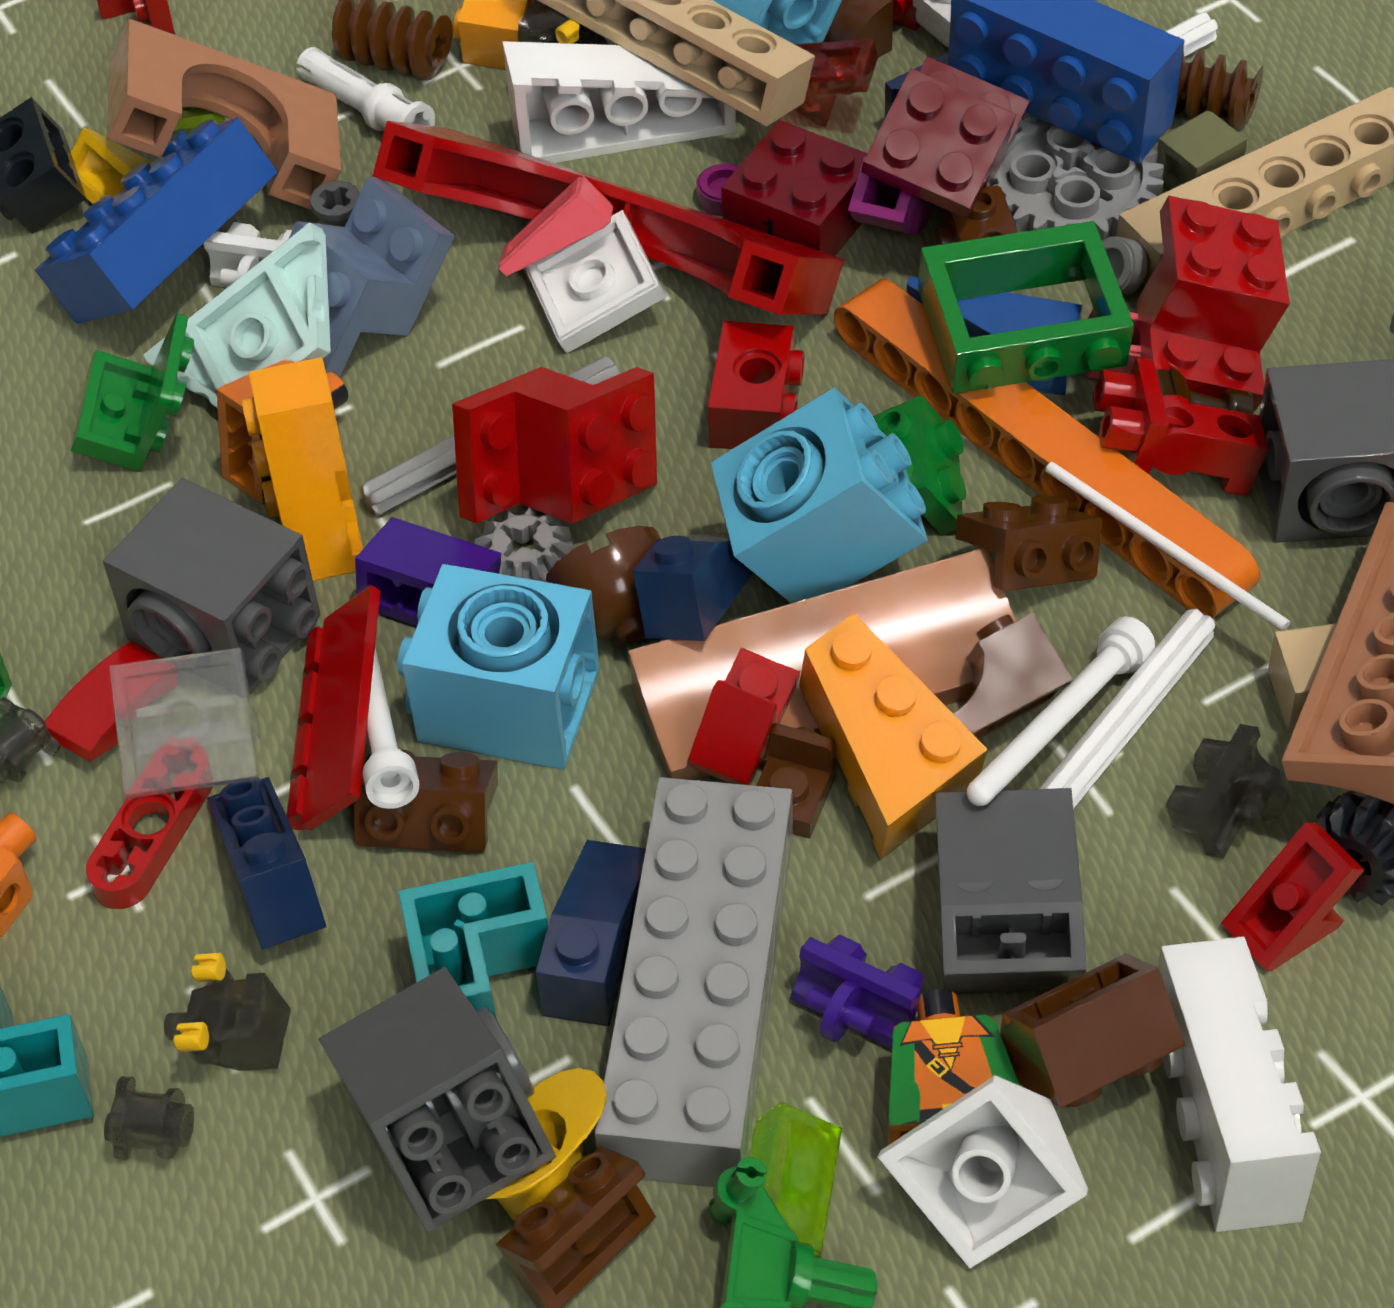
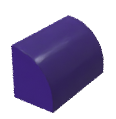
M391 517L355 557L356 594H359L370 585L381 590L379 614L417 626L418 605L421 594L426 587L433 588L442 564L499 574L501 553Z

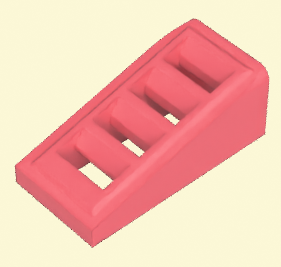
M584 176L582 178L578 177L503 247L498 269L507 277L605 228L611 222L612 204Z

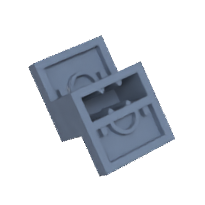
M367 177L345 227L312 223L322 228L326 235L331 353L324 357L323 361L326 373L332 372L339 378L361 332L409 335L455 235L389 183L379 178ZM296 221L289 238L309 222Z

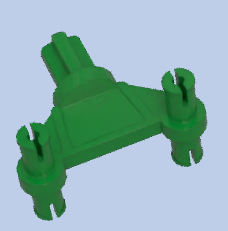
M746 1157L737 1164V1167L726 1169L719 1176L713 1187V1198L709 1202V1205L712 1206L708 1209V1213L715 1223L720 1225L731 1224L720 1308H803L806 1301L836 1308L873 1307L878 1289V1280L876 1279L875 1272L869 1268L815 1257L812 1244L799 1242L797 1235L791 1231L762 1186L767 1179L763 1177L767 1174V1169L762 1161L755 1157Z

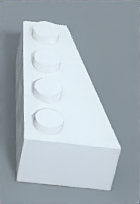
M502 41L512 125L519 152L552 163L736 133V112L734 108L620 45Z
M1245 937L1161 946L1158 968L1186 1045L1164 1056L1163 1063L1168 1078L1178 1077L1183 1097L1177 1098L1176 1102L1177 1120L1183 1141H1194L1198 1161L1192 1163V1182L1198 1205H1209L1215 1232L1302 1222L1321 1150L1314 1132L1302 1133L1299 1114H1303L1304 1103L1297 1083H1284L1285 1049L1278 1029H1262L1261 1025L1266 1024L1268 1017L1267 999Z

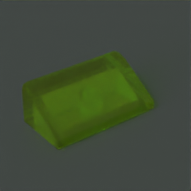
M780 1102L756 1121L749 1157H755L764 1163L767 1174L763 1177L767 1179L762 1186L791 1231L797 1235L798 1241L812 1244L815 1257L821 1258L842 1128Z

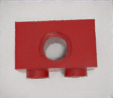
M723 321L707 407L710 448L733 449L797 410L798 396L790 392L792 385L802 386L805 353L802 350H794V326Z

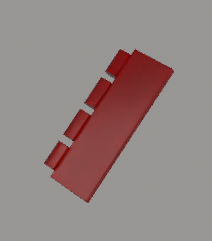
M372 585L324 618L323 628L317 626L308 633L304 662V674L306 676L302 680L297 721L300 727L296 730L291 772L294 779L290 782L286 814L292 829L295 830L308 829L311 831L360 799L381 590Z

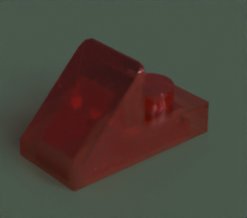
M874 39L795 44L815 55L805 101L794 110L824 127L828 124L837 94L849 95L857 92H868L879 57Z

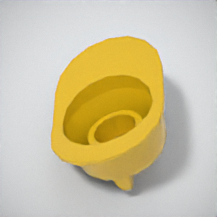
M582 1068L561 1071L541 1081L533 1088L534 1094L528 1100L556 1157L485 1198L497 1199L514 1221L527 1208L541 1202L568 1177L572 1166L583 1158L582 1142L601 1118L607 1099L605 1083L594 1071Z

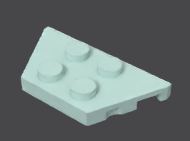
M309 222L188 319L185 336L194 339V346L185 372L178 371L177 375L178 380L186 382V388L210 400L212 405L217 407L216 389L249 375V371L263 369L282 360L299 362L319 357L324 358L331 353L326 235L322 228ZM165 338L143 354L146 361L151 365L154 364Z

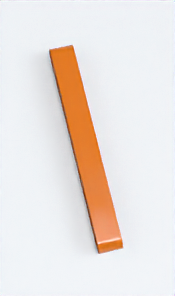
M888 279L878 280L834 311L833 318L836 329L843 341L851 349L914 398L922 395L944 421L951 420L963 436L1039 495L1065 498L1069 500L1068 508L1102 518L1100 542L1186 609H1198L1203 615L1211 616L1213 619L1237 600L1045 472L1050 462L1053 461L1248 592L1258 584L1260 570L1257 562L1242 544L1120 452L1102 448L1100 437L1028 383L1023 382L998 386L989 390L980 389L953 394L924 305Z

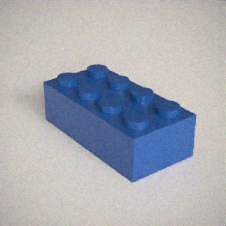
M951 0L948 65L1030 100L1026 113L1140 164L1158 142V139L1173 124L1185 40L1094 0Z
M239 118L217 125L213 119H210L197 126L189 134L184 129H180L172 134L161 158L158 157L151 164L144 162L133 168L120 181L125 187L114 198L111 195L105 196L88 208L83 214L87 222L77 232L74 229H70L54 239L46 247V251L50 256L35 269V272L76 324L133 310L267 184L278 171Z

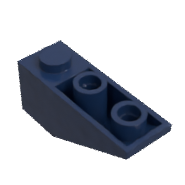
M270 778L238 780L225 786L221 793L207 797L210 810L261 949L263 950L326 928L325 919L305 856Z

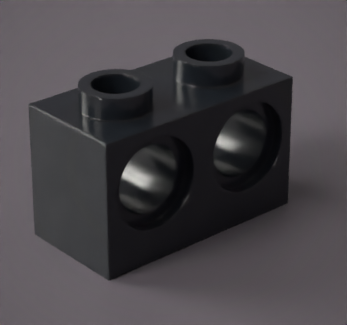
M30 97L0 117V212L10 221L16 218L33 234L84 201L86 196L63 129Z

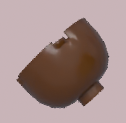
M634 526L606 533L611 545L591 553L586 542L558 560L546 574V582L591 590L597 640L618 638L621 644H630L646 637L633 570L655 541L661 539L654 527Z

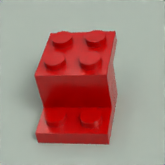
M1168 195L1159 212L1164 254L1137 300L1142 358L1154 360L1156 369L1169 370L1171 366L1179 370L1187 380L1189 390L1216 398H1220L1227 389L1251 392L1254 398V411H1256L1262 402L1264 390L1260 351L1290 305L1278 220L1266 218L1255 213L1249 214L1210 205L1203 201H1192Z
M539 367L452 403L459 517L477 524L514 506L523 504L574 524L657 485L653 372L635 367L592 385L547 368Z

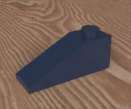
M728 533L670 536L655 541L633 570L646 638L705 641L754 573L734 557Z
M593 840L586 841L551 914L537 965L536 979L542 1016L610 1026L626 963L646 848Z

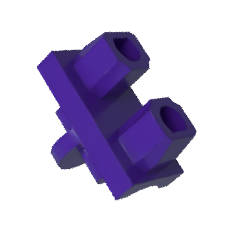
M840 934L827 944L810 937L800 950V971L790 1000L823 1015L820 1034L832 1042L840 1040L847 1029L850 1028L892 1049L893 1027L901 1022H910L915 1019L924 980L922 973L902 963L891 966L886 972L865 963L867 954L862 949L861 944Z

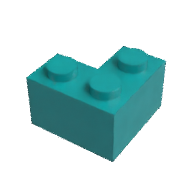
M534 861L398 891L416 982L446 967L475 1010L487 1007L496 1018L488 977L537 966L548 929L547 915Z
M0 986V1137L94 1117L88 1057L71 1015L66 1014L14 1026L13 1013Z

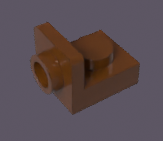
M775 723L769 733V757L756 786L792 789L793 834L810 839L836 778L835 741L809 728H793Z

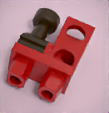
M1139 357L1136 358L1130 374L1103 369L1099 375L1092 394L1094 411L1105 412L1099 432L1102 448L1128 452L1129 460L1147 474H1150L1152 466H1154L1158 471L1168 475H1180L1192 471L1221 477L1224 492L1248 496L1268 451L1260 416L1253 414L1254 398L1251 392L1227 389L1220 398L1189 390L1187 380L1179 370L1171 366L1169 370L1156 369L1154 360Z

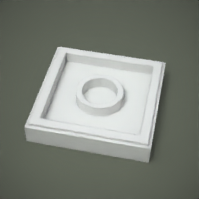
M623 210L614 214L611 217V222L605 228L525 267L554 334L566 354L667 297Z

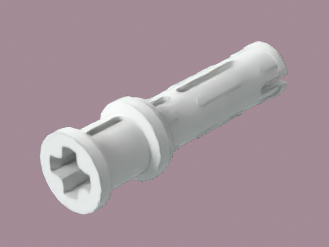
M316 47L306 49L298 58L297 64L311 71L308 72L302 67L296 68L300 78L313 83L319 88L335 93L338 100L358 110L362 114L366 125L376 131H384L387 121L427 126L435 125V113L432 107L422 101L411 102L404 97L401 89L391 83L375 84Z

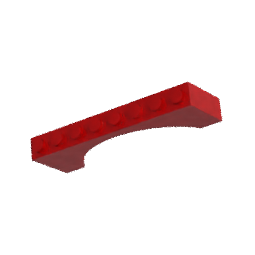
M387 121L372 175L373 177L420 193L470 203L533 220L578 177L582 178L584 176L612 204V216L623 210L648 258L700 278L723 291L729 298L779 315H828L844 263L842 258L450 128Z

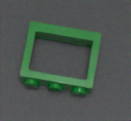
M1094 221L921 248L918 290L953 394L980 389L989 390L998 386L1029 381H1046L1054 377L1091 371L1100 372L1103 369L1128 365L1134 324ZM1083 280L1097 317L969 337L957 300Z

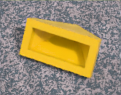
M84 127L71 151L86 199L92 204L108 195L114 198L125 188L120 181L129 171L144 162L152 163V161Z

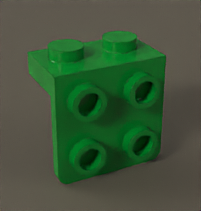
M176 313L153 367L95 349L88 368L70 451L140 472L150 450L160 452L169 425V419L165 418V415H177L185 392L186 382L177 380L178 371L185 372L194 346V339L185 336L188 316Z
M922 395L874 415L873 418L878 428L886 436L892 433L895 434L909 453L912 465L906 468L910 482L916 487L924 501L926 512L922 515L942 536L955 531L957 514H962V500L966 498V487L960 475L959 455L964 451V444L956 425L951 420L944 421Z

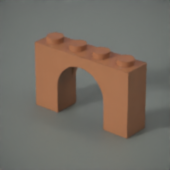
M130 18L128 19L109 61L107 139L161 158L182 116V107L210 110L230 120L239 118L278 171L267 183V195L312 210L310 196L313 191L324 183L336 181L341 172L336 94Z

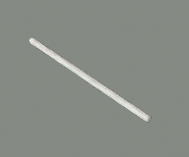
M1053 461L1047 465L1045 472L1281 631L1289 627L1290 620Z

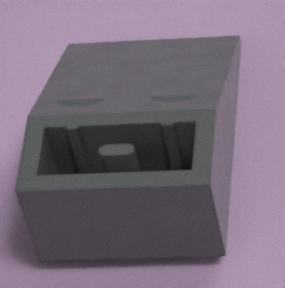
M1072 788L1001 790L985 806L972 804L967 797V792L935 793L943 989L953 991L955 994L1050 991L1086 973L1083 901Z

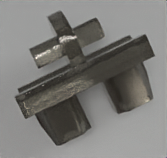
M1240 724L1230 741L1203 738L1194 754L1193 768L1197 780L1206 784L1203 789L1187 785H1176L1167 800L1166 808L1173 828L1199 834L1205 855L1224 859L1242 825L1253 827L1258 819L1263 821L1280 819L1289 804V796L1285 788L1279 783L1282 773L1278 768L1271 766L1257 749V741L1261 734L1256 726Z

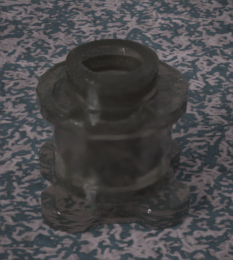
M2 697L0 699V714L2 715L0 718V783H4L7 778L19 783L26 778L25 768L42 750L50 756H55L61 749V745L52 737L46 728V722L36 712L29 708L19 707L9 699Z
M121 1076L116 1084L115 1098L111 1111L106 1116L104 1124L105 1141L111 1142L114 1158L121 1160L129 1159L133 1148L156 1151L161 1159L168 1160L173 1158L178 1147H186L191 1139L194 1128V1108L192 1104L185 1103L184 1094L180 1088H169L165 1094L138 1091L135 1089L136 1082L134 1077Z

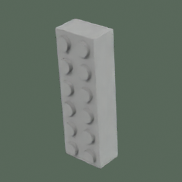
M663 777L658 779L604 1080L607 1099L595 1130L597 1149L602 1146L638 1161L645 1172L642 1180L714 1187L716 1180L726 1169L737 1167V1164L748 1156L793 842L792 789Z

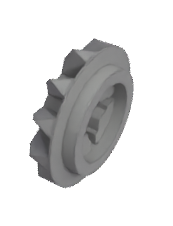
M530 507L525 514L513 515L510 511L506 510L500 521H485L482 536L475 539L476 545L501 553L499 574L546 582V574L554 564L573 550L569 527L560 525L558 519L551 515H538ZM530 539H534L535 548L533 550L522 547L517 552L513 551L512 542L516 541L524 544Z

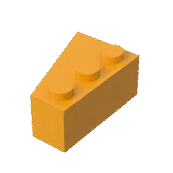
M323 357L249 371L253 397L241 399L249 436L262 435V440L252 441V448L259 478L271 476L272 479L261 482L269 518L280 516L282 526L303 535L313 581L356 572L355 557L363 550Z

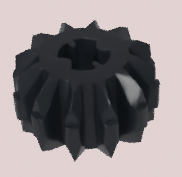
M1351 790L1343 793L1341 796L1338 795L1333 802L1328 801L1317 814L1318 820L1315 823H1318L1365 870L1349 888L1353 899L1359 902L1369 896L1374 902L1382 906L1389 899L1394 898V804Z

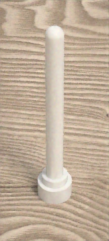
M1123 616L1114 620L1101 633L1097 643V657L967 787V797L972 804L985 806L990 803L1115 674L1133 673L1139 669L1155 650L1154 637L1144 623L1133 617Z
M375 647L367 733L372 755L364 765L363 780L367 797L374 805L381 808L394 809L408 804L416 797L419 791V779L414 760L408 754L398 749Z

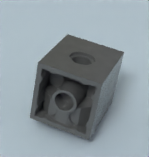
M1394 359L1267 368L1259 416L1268 451L1258 473L1275 543L1372 536L1385 503L1394 502Z
M183 477L103 560L128 641L135 642L178 667L244 700L250 696L261 682L269 680L275 674L281 659L299 639L308 636V633L314 629L321 615L303 535Z
M446 967L441 968L318 1038L372 1140L427 1232L556 1157L528 1100L534 1094L532 1083L509 1039L487 1007L475 1010Z

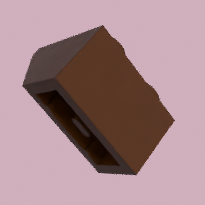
M1126 953L1002 1014L1000 1034L1019 1084L1030 1091L1051 1099L1052 1103L1060 1108L1087 1104L1101 1095L1102 1087L1126 1075L1137 1076L1151 1072L1163 1063L1164 1056L1186 1046L1159 968Z

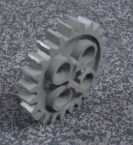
M1037 118L1035 125L1022 120L990 186H1000L1002 188L1018 233L1094 221L1101 240H1104L1111 236H1117L1120 213L1162 194L1164 166L1157 163L1158 151L1156 148H1152L1140 164Z

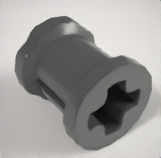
M330 181L316 188L310 196L311 209L315 216L319 218L320 224L345 227L360 192L350 182Z

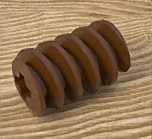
M339 0L332 21V41L337 56L342 60H357L364 66L376 65L384 71L394 69L400 75L413 74L420 80H431L445 64L450 52L454 29L452 21L447 15H441L434 24V16L431 11L423 10L415 19V12L411 6H402L396 14V7L390 1H383L377 8L375 0H361L359 3L358 0Z
M1183 49L1174 115L1180 113L1185 105L1189 119H1193L1207 110L1213 112L1223 121L1228 116L1229 125L1236 131H1241L1255 109L1262 84L1263 66L1252 79L1248 78L1246 60L1241 59L1234 71L1229 73L1226 72V55L1219 54L1211 68L1205 67V50L1198 49L1191 61L1186 62L1184 61Z

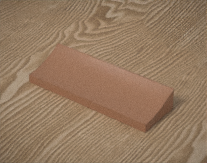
M1386 502L1281 761L1288 781L1310 782L1339 787L1376 797L1394 804V502Z
M981 548L716 625L705 641L667 639L629 650L632 690L668 778L697 780L710 776L688 766L687 762L713 686L717 680L725 681L741 647L798 670L801 677L805 648L853 613L882 640L944 705L968 699L972 688L973 670L966 658L977 642L980 641L976 633L994 620L1008 614L1016 622L1005 591L994 587L995 563L991 551ZM798 684L779 724L793 728L805 727L821 734ZM769 746L762 760L769 757Z

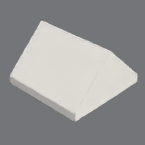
M996 1075L882 1149L878 1155L884 1166L970 1269L1084 1198L1088 1191L1051 1099Z

